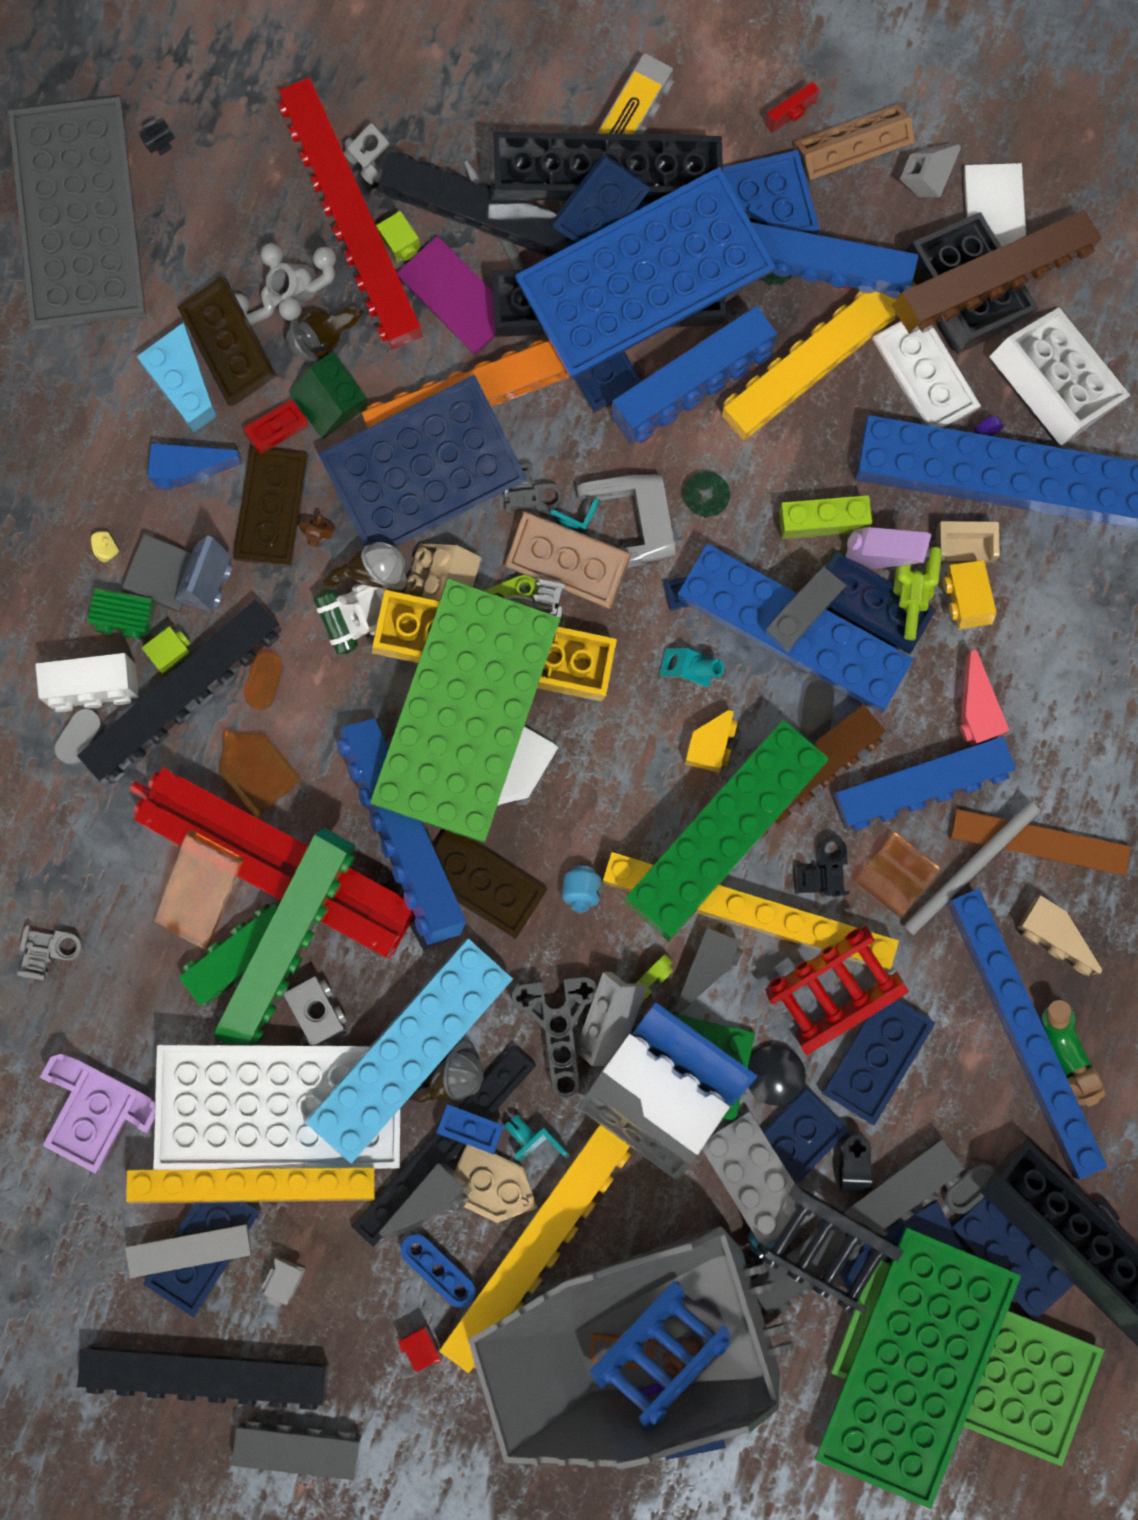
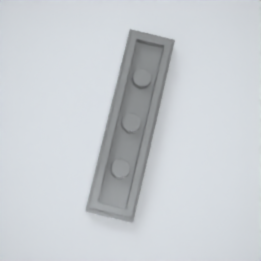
M247 1224L125 1247L130 1278L252 1255Z

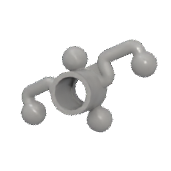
M275 243L266 244L260 253L263 263L270 266L266 277V286L261 292L264 307L247 314L250 307L247 296L241 293H236L235 296L250 325L269 318L273 315L275 307L278 305L282 318L292 321L301 314L302 310L299 302L310 301L316 292L334 280L335 270L333 266L336 262V255L328 247L318 248L314 252L313 262L317 268L323 270V275L317 277L314 269L308 265L280 263L283 258L281 247Z

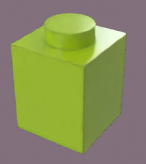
M401 211L376 225L385 247L396 263L402 260H410L421 249L418 236Z
M170 626L142 647L146 655L164 676L192 655L187 649V646L191 643L181 630L175 633Z

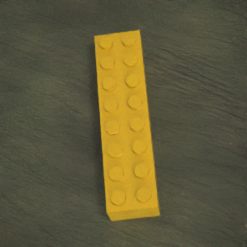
M384 590L372 654L419 663L440 601ZM557 627L537 688L602 702L607 693L617 639Z

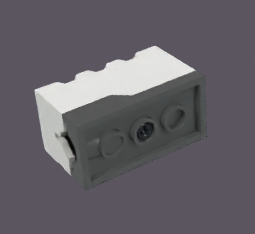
M629 1034L577 1108L676 1180L693 1163L730 1106L724 1103V1099L718 1093L709 1091L707 1094L698 1087L700 1084L698 1079L693 1075L684 1073L682 1076L673 1069L675 1064L670 1058L664 1055L656 1057L649 1052L650 1046L645 1040Z

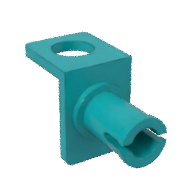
M595 497L583 523L551 509L550 514L557 517L560 522L559 524L573 530H579L580 528L588 531L601 501Z
M666 648L659 675L662 677H681L702 687H709L711 677H721L725 667L722 660L709 658L689 648ZM677 655L678 660L676 666L672 670H669V662L671 658Z
M519 1115L511 1119L519 1127L518 1130L509 1121L504 1126V1129L522 1146L521 1150L514 1156L519 1162L525 1160L546 1138L566 1159L570 1157L547 1130L543 1128L539 1133L535 1134Z

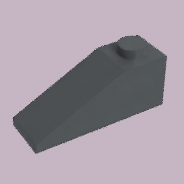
M823 566L766 629V635L789 653L842 592L846 584Z
M709 928L705 929L673 1013L680 1014L730 969L731 964L737 966L743 951L738 948L739 940Z
M438 1163L382 1228L379 1234L382 1237L394 1238L453 1213L455 1210L459 1211L468 1202V1194L473 1189L448 1165Z

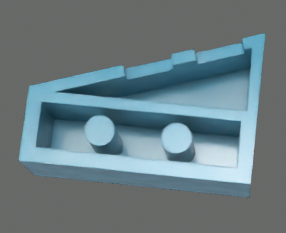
M183 322L138 355L137 358L193 433H195L217 417L189 332Z

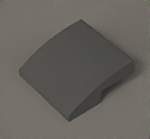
M143 534L122 589L138 596L152 598L158 605L181 612L183 603L174 600L191 553Z

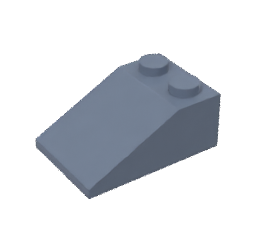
M207 535L194 546L174 598L178 602L206 613L212 607H218L223 594L222 591H219L222 580H228L233 567L232 564H229L231 555L213 537Z

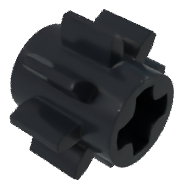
M153 118L142 125L145 132L139 136L150 154L158 151L161 156L172 149L169 142L173 141L175 137L164 120L157 124Z

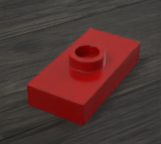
M812 81L767 113L766 127L773 133L790 120L795 122L805 114L806 109L817 102L820 89Z
M290 400L247 425L243 430L246 437L261 455L308 427V420L293 400Z

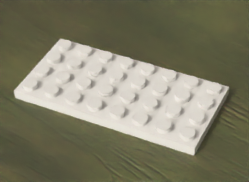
M157 1045L154 1169L399 1168L400 1109L351 1164L303 1121L370 1046Z

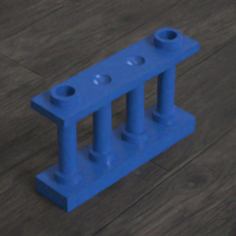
M675 1281L664 1290L589 1371L593 1382L601 1389L607 1383L609 1385L613 1383L643 1411L639 1419L645 1430H648L652 1425L657 1426L667 1414L666 1409L716 1355L718 1357L721 1356L730 1345L729 1340L731 1336L729 1328L723 1325L717 1333L712 1331L684 1306L686 1298L683 1288ZM670 1315H677L707 1342L696 1356L663 1328V1323ZM649 1338H656L686 1365L675 1379L669 1376L642 1351V1345ZM628 1360H634L665 1388L653 1403L621 1374V1368Z

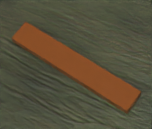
M956 809L950 839L984 846L1010 820ZM1027 824L1002 850L1126 876L1131 846Z

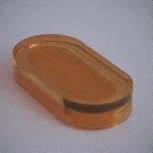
M261 653L253 662L244 697L248 705L255 710L269 708L275 699L283 673V663L274 653Z

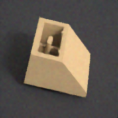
M419 544L404 594L440 601L448 579L473 587L482 557L458 545Z

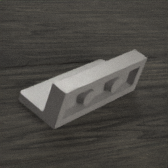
M603 972L575 1052L591 1066H606L628 1035L631 1034L647 987L642 983L626 984L614 973Z

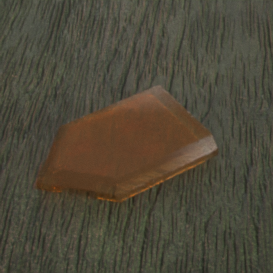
M224 731L219 772L255 817L264 813L302 781L266 735Z

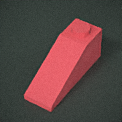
M977 650L971 651L965 660L961 710L962 725H960L961 735L965 742H970L971 747L1004 736L1010 731Z

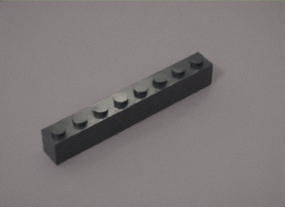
M390 151L378 183L377 193L548 257L575 244L574 241L552 227L551 221L557 214L548 211L541 204L532 203L531 205L521 200H491L490 185L470 182L459 173H446L433 163L425 162L423 164L417 162L410 155L403 152H397L396 154Z
M254 600L83 749L77 757L99 782L105 786L108 783L114 784L124 775L123 770L131 763L133 765L137 764L146 756V750L152 744L158 745L164 741L169 735V729L175 724H183L191 716L190 711L198 704L200 706L206 704L213 697L214 694L212 692L218 686H225L230 683L236 676L234 672L242 665L247 667L254 662L258 656L256 653L264 646L266 648L272 646L279 639L280 636L278 634L282 631L281 628L263 607Z
M86 1346L80 1351L77 1387L86 1388V1393L103 1394L104 1389L116 1390V1395L134 1396L135 1392H147L148 1398L156 1399L165 1398V1394H175L178 1400L194 1401L196 1396L208 1397V1402L226 1403V1398L239 1399L238 1404L257 1405V1401H269L270 1407L285 1408L287 1403L300 1404V1409L317 1410L318 1405H323L326 1402L329 1364Z

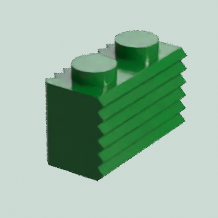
M95 588L87 622L95 627L94 631L111 635L112 631L123 632V636L126 638L140 640L141 636H150L157 603L152 598Z

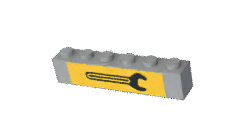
M643 53L596 134L646 135L648 130L646 127L650 119L655 120L662 106L660 104L661 99L664 95L668 97L675 85V81L672 80L674 68ZM561 201V205L563 206L566 203V201Z

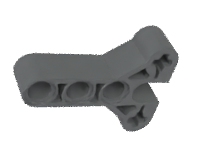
M586 977L564 979L566 1001L559 1009H551L546 1005L543 982L520 985L514 989L511 998L517 1010L527 1012L545 1030L552 1088L557 1096L566 1099L573 1097L579 1089L572 1028L585 1006L592 1003L597 990V984L592 979ZM582 983H586L587 988L593 989V993H590L586 1000H583L582 995H576V993L569 994V992L579 990ZM527 990L528 995H533L534 997L541 996V998H534V1000L529 1001V1006L523 1007L522 1002H517V997H520L522 995L521 991ZM557 1016L563 1017L567 1022L566 1030L560 1034L554 1033L550 1029V1021ZM559 1046L567 1047L571 1053L569 1061L564 1064L556 1062L553 1057L554 1050ZM563 1076H569L574 1081V1089L568 1094H563L557 1089V1081Z

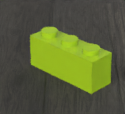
M869 495L783 502L779 509L781 538L792 539L852 534L853 530L871 527L872 516Z

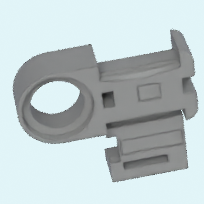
M537 576L536 585H539L537 594H533L535 601L531 597L517 594L509 595L505 598L511 601H519L525 606L551 615L556 614L557 617L561 618L562 607L559 605L562 588H565V583Z
M26 926L23 931L20 950L27 954H24L21 971H18L17 975L47 981L48 973L45 972L47 962L51 963L49 955L52 958L67 961L76 960L83 953V941L80 937L71 933L55 931V935L32 931V926ZM72 938L76 942L77 948L72 955L66 956L61 951V944L64 940ZM28 970L42 972L43 974L40 975V973L29 972Z

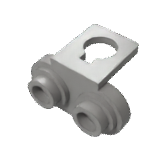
M369 124L355 140L349 137L344 142L345 150L343 153L353 165L357 162L362 165L360 174L372 185L374 182H379L383 172L374 160L390 143L374 124ZM375 135L378 139V146L373 151L365 152L363 148L366 138Z

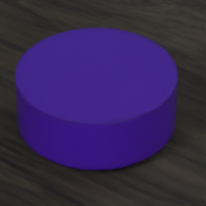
M991 416L977 424L973 432L975 434L994 436L1003 429L1004 425L998 416Z

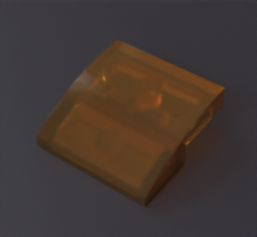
M893 832L855 879V882L899 918H902L937 875L940 868L897 833Z

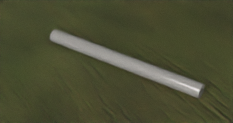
M1029 801L903 924L904 928L911 935L916 934L1041 812L1040 809L1033 802Z

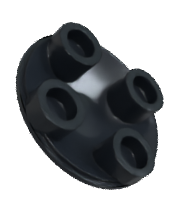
M779 1045L767 1046L758 1050L749 1060L748 1069L756 1074L757 1077L748 1088L759 1101L768 1105L779 1106L793 1101L801 1093L806 1079L805 1068L800 1057L791 1049Z

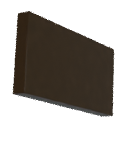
M219 277L177 307L228 406H234L277 376L225 277Z
M250 446L233 556L234 560L292 568L309 457L307 453L269 449L260 455L255 447Z
M445 830L435 845L434 850L457 902L509 936L517 939L548 889L467 837Z

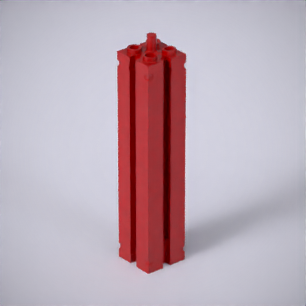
M162 768L160 773H154L148 787L134 781L129 790L141 797L133 810L135 814L134 821L280 901L309 847L165 768ZM349 868L346 873L342 872L338 879L342 884L333 899L329 897L325 906L329 909L321 923L391 961L415 915L412 909L409 910L403 897Z

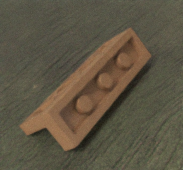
M899 104L793 142L795 150H798L803 158L805 174L809 180L909 145L915 141L911 116Z

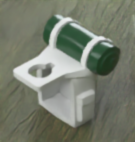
M360 583L353 586L352 592L348 594L338 595L336 590L327 589L320 591L313 598L317 606L316 610L321 616L330 638L329 641L333 645L336 654L352 652L358 646L357 639L365 634L375 635L384 590H388L386 587L375 588Z

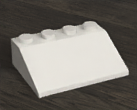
M1059 307L1008 337L989 356L1060 446L1076 437L1130 396Z

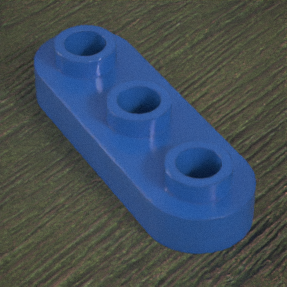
M412 1234L402 1242V1258L447 1302L454 1307L463 1308L473 1301L476 1294L473 1281L427 1237L422 1234ZM415 1243L420 1244L422 1247V1252L419 1255H415L411 1251V1246ZM437 1264L444 1267V1273L440 1276L435 1275L433 1272V1267ZM459 1285L466 1288V1295L462 1297L457 1296L455 1293V1288Z

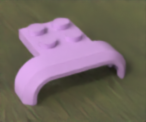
M58 1054L50 1057L40 1078L49 1083L57 1084L72 1091L43 1146L95 1174L100 1171L126 1120L145 1133H149L155 1121V1101L152 1098L68 1055Z

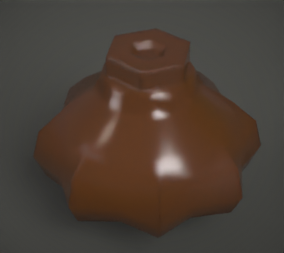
M322 515L312 518L305 517L299 524V529L307 537V543L310 546H320L321 542L330 539L336 530L329 520L322 519Z

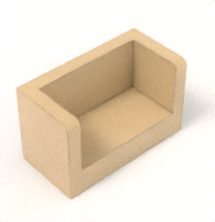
M940 521L936 527V547L942 549L941 562L984 560L985 563H994L1000 555L999 522Z

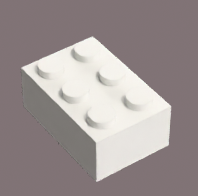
M125 653L36 664L38 697L52 709L55 708L56 712L71 711L73 706L84 705V708L102 707L103 702L113 701L114 705L130 704L131 699L139 698L136 664Z

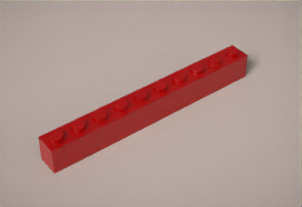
M310 77L278 90L281 101L277 102L281 115L283 119L289 117L292 125L288 127L293 142H300L303 149L299 151L301 160L305 168L310 166L314 174L310 176L312 185L316 193L321 191L325 200L321 201V205L327 218L332 216L336 225L332 226L334 235L338 243L343 241L347 250L343 251L345 260L349 268L354 266L358 275L354 276L360 293L365 291L369 298L368 301H365L371 318L376 316L380 323V326H377L376 329L382 343L388 342L391 350L422 338L421 326Z

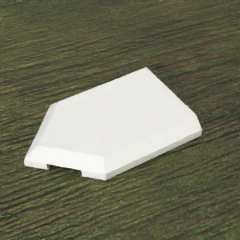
M523 728L497 806L529 798L558 749L555 744L528 728Z

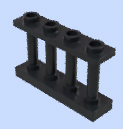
M794 1184L789 1195L796 1202L794 1205L796 1209L772 1248L761 1242L758 1244L757 1249L763 1255L762 1260L775 1269H778L780 1265L789 1270L787 1275L801 1284L805 1280L813 1284L812 1289L819 1295L827 1299L832 1295L839 1299L837 1304L845 1310L853 1313L856 1309L865 1314L867 1308L858 1298L881 1260H886L887 1256L898 1262L904 1251L895 1242ZM813 1212L821 1217L819 1220L821 1224L800 1259L795 1263L783 1256V1253L806 1215L810 1216ZM839 1227L846 1232L844 1235L846 1239L821 1278L809 1271L808 1268L831 1230L835 1231ZM864 1242L871 1246L869 1249L871 1254L849 1290L845 1292L833 1285L856 1245L860 1246Z

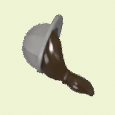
M382 542L373 543L357 552L348 564L333 569L328 577L323 580V583L327 586H335L347 579H353L366 586L375 588L386 587L401 591L407 585V578L404 572L405 560L396 546Z

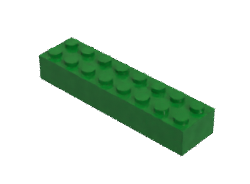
M782 720L625 897L624 904L664 939L670 942L821 771L829 758L786 721Z

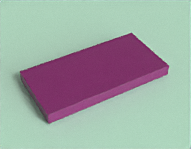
M438 236L397 272L400 281L474 356L495 338L491 289Z

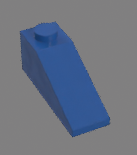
M151 443L147 477L156 488L172 490L173 486L183 487L242 464V457L238 450Z

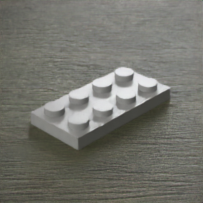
M748 1112L710 1136L702 1150L759 1243L761 1242L769 1246L776 1242L796 1209L794 1207L796 1202L789 1195L795 1183L752 1114ZM812 1212L810 1216L806 1215L801 1225L815 1217V1214Z

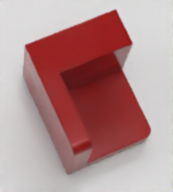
M427 1325L402 1337L397 1342L402 1353H406L415 1372L434 1363L437 1364L443 1359Z

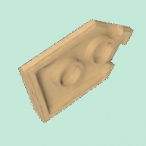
M470 1145L466 1146L455 1169V1172L473 1189L468 1194L469 1200L464 1206L465 1208L496 1223L537 1208L522 1166L497 1154H491Z

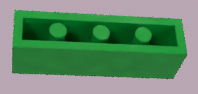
M269 904L262 906L254 913L256 917L247 925L245 922H242L231 930L230 934L232 936L224 943L221 940L217 941L206 950L207 956L200 961L194 959L182 968L184 973L178 978L199 1006L205 1007L242 979L278 905L273 904L270 907Z

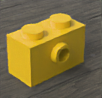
M984 560L949 565L947 575L943 577V587L946 594L950 593L952 603H949V613L951 620H956L958 630L992 625L997 612Z

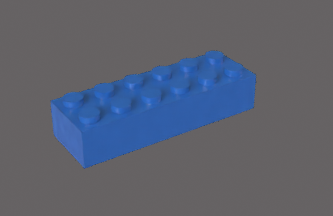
M755 306L614 399L612 402L611 418L630 445L637 441L643 443L654 434L652 431L662 425L665 428L677 419L676 415L683 410L687 412L693 410L701 403L700 399L708 394L714 396L725 387L724 383L733 378L736 381L748 372L747 368L754 363L760 365L772 356L771 352L777 332L759 307Z

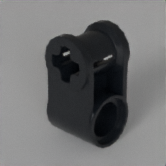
M849 1132L841 1139L839 1185L841 1191H872L871 1146L867 1138L858 1132ZM854 1140H857L862 1145V1148L857 1149V1154L848 1149L849 1146L854 1145Z

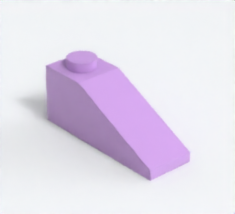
M872 527L853 530L848 539L846 558L871 569L924 563L931 534L927 532Z

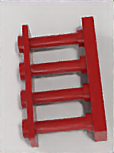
M867 926L852 930L845 939L837 944L826 946L818 956L810 961L805 960L799 963L794 971L784 977L775 978L765 988L770 1003L773 1005L782 1000L801 1028L796 1036L800 1047L806 1055H809L909 993L899 973L887 974L868 946L875 939ZM857 952L877 979V984L866 991L861 990L843 963L844 960ZM833 968L852 996L851 1000L842 1006L835 1005L817 978ZM806 984L826 1012V1015L816 1022H811L791 994Z

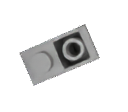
M959 144L935 145L910 154L900 180L918 197H941L961 146Z

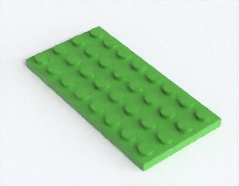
M448 579L370 805L485 843L561 618Z
M881 1260L858 1299L865 1305L867 1311L863 1314L855 1309L852 1313L831 1368V1374L843 1379L846 1378L891 1263ZM1008 1310L963 1427L1063 1466L1105 1350Z

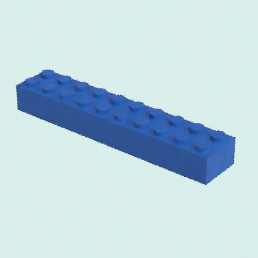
M868 415L865 421L855 476L857 481L1138 529V461Z

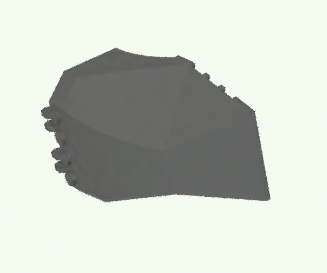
M722 1227L684 1237L568 1279L468 1339L504 1463L536 1465L539 1463L558 1464V1466L572 1464L587 1465L589 1468L608 1466L616 1467V1469H626L648 1464L657 1459L704 1444L753 1431L779 1410L780 1370L775 1355L795 1349L793 1341H785L772 1346L769 1336L786 1333L789 1330L787 1322L766 1328L756 1294L775 1289V1282L765 1281L753 1286L751 1281V1275L763 1274L770 1270V1266L766 1263H761L747 1268L740 1247ZM675 1281L683 1288L686 1298L684 1306L712 1331L717 1333L723 1325L729 1328L731 1336L729 1340L730 1345L721 1356L718 1357L716 1355L697 1379L690 1383L666 1409L667 1414L662 1422L657 1426L652 1425L648 1430H645L639 1419L643 1411L613 1383L610 1385L607 1383L601 1389L593 1382L589 1371L596 1363H593L589 1355L591 1333L622 1336L664 1290ZM670 1315L663 1323V1328L675 1339L693 1336L704 1346L707 1344L703 1338L677 1315ZM649 1338L647 1341L658 1342V1347L642 1345V1351L652 1349L655 1352L653 1361L665 1370L667 1366L663 1361V1355L668 1349L656 1338ZM596 1340L594 1358L601 1359L616 1342ZM621 1368V1374L638 1390L657 1383L645 1370ZM663 1391L647 1396V1398L653 1403Z

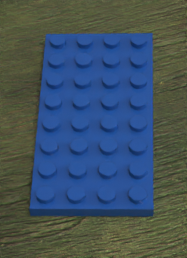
M718 167L516 274L515 279L570 379H573L774 272L776 266L721 168Z

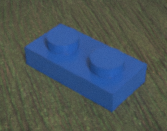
M447 1104L437 1133L494 1154L504 1125Z

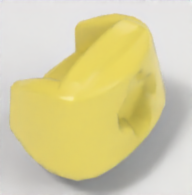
M99 531L91 536L93 553L101 562H109L119 553L109 532Z

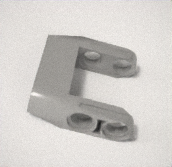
M661 474L627 475L586 482L577 486L579 500L593 502L595 497L603 501L634 495L643 545L622 548L632 553L627 568L647 565L676 555Z

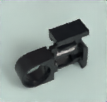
M829 837L818 846V866H814V870H805V866L794 868L795 894L820 893L822 897H843L849 894V891H844L843 866L848 864L846 844L838 837ZM829 842L835 843L839 847L840 853L836 859H831L825 854V846ZM802 871H804V884H805V886H803Z

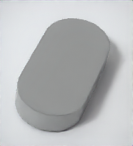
M83 709L73 715L55 744V754L59 760L66 764H76L81 761L77 755L97 738L102 729L101 718L94 711Z

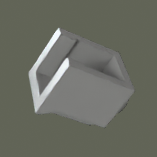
M278 1256L274 1259L275 1267L270 1269L262 1288L265 1289L263 1294L265 1295L264 1301L276 1307H281L282 1304L287 1306L291 1303L306 1269Z

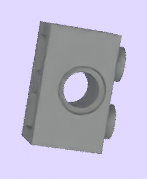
M316 976L284 994L311 1046H318L346 1030L343 1023L347 1022L340 1006L334 1008L329 998L333 993L326 980L324 979L320 982ZM316 1002H321L325 1006V1014L319 1019H314L310 1014V1008Z

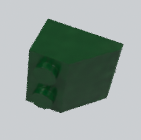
M334 351L311 366L289 392L321 439H324L355 418L369 406L367 397Z

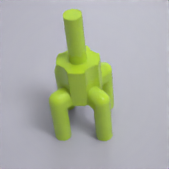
M933 547L930 549L929 561L925 564V573L920 571L911 572V564L896 566L893 592L895 595L900 596L899 607L907 612L904 634L906 640L916 639L919 612L928 609L929 600L933 598L935 586L939 583L942 557L941 548Z

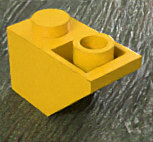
M726 711L692 733L685 765L714 772H720L722 765H728L731 749L726 748L728 737L734 738L738 722L732 720L734 711Z

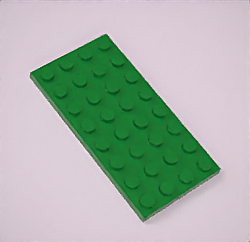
M905 1227L898 1246L904 1252L898 1262L893 1259L891 1261L814 1459L931 1509L1021 1275Z

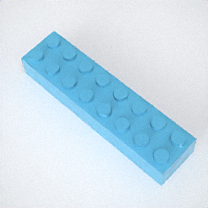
M463 940L303 1122L347 1162L352 1164L513 978L471 940Z

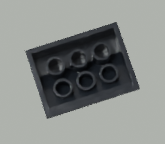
M979 212L913 241L905 252L918 254L913 281L916 285H919L1002 246L982 213ZM1024 285L1015 291L1012 288L1005 290L1006 293L998 299L991 301L988 298L979 307L969 312L967 309L960 311L957 317L948 322H945L943 319L938 321L955 352L959 354L1035 312L1038 306L1026 286Z

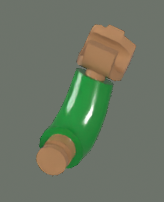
M1057 1000L1045 1009L1041 1023L1065 1075L1073 1074V1076L1067 1079L1079 1105L1090 1107L1099 1103V1099L1105 1097L1106 1092L1095 1067L1086 1068L1092 1063L1078 1037L1074 1012L1067 1002Z

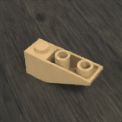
M1042 896L1034 898L1017 929L1023 932L1021 936L1033 944L1037 945L1040 942L1049 948L1047 952L1053 957L1062 961L1066 958L1073 962V968L1085 976L1100 974L1102 968L1067 911Z

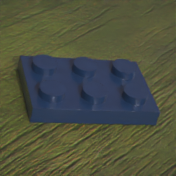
M603 153L553 218L551 225L554 229L577 243L632 214L651 188L648 183Z

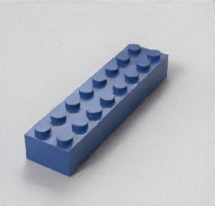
M706 544L678 593L679 601L686 603L695 610L881 714L885 711L914 658L828 610L823 612L792 650L787 653L766 635V629L797 593L715 547Z

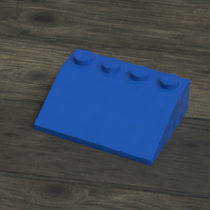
M656 1002L632 1034L633 1037H640L649 1044V1052L651 1050L658 1056L664 1055L670 1058L675 1064L673 1069L676 1068L683 1074L689 1073L693 1075L700 1083L698 1087L701 1086L708 1092L718 1093L724 1099V1103L730 1107L757 1077L756 1074Z

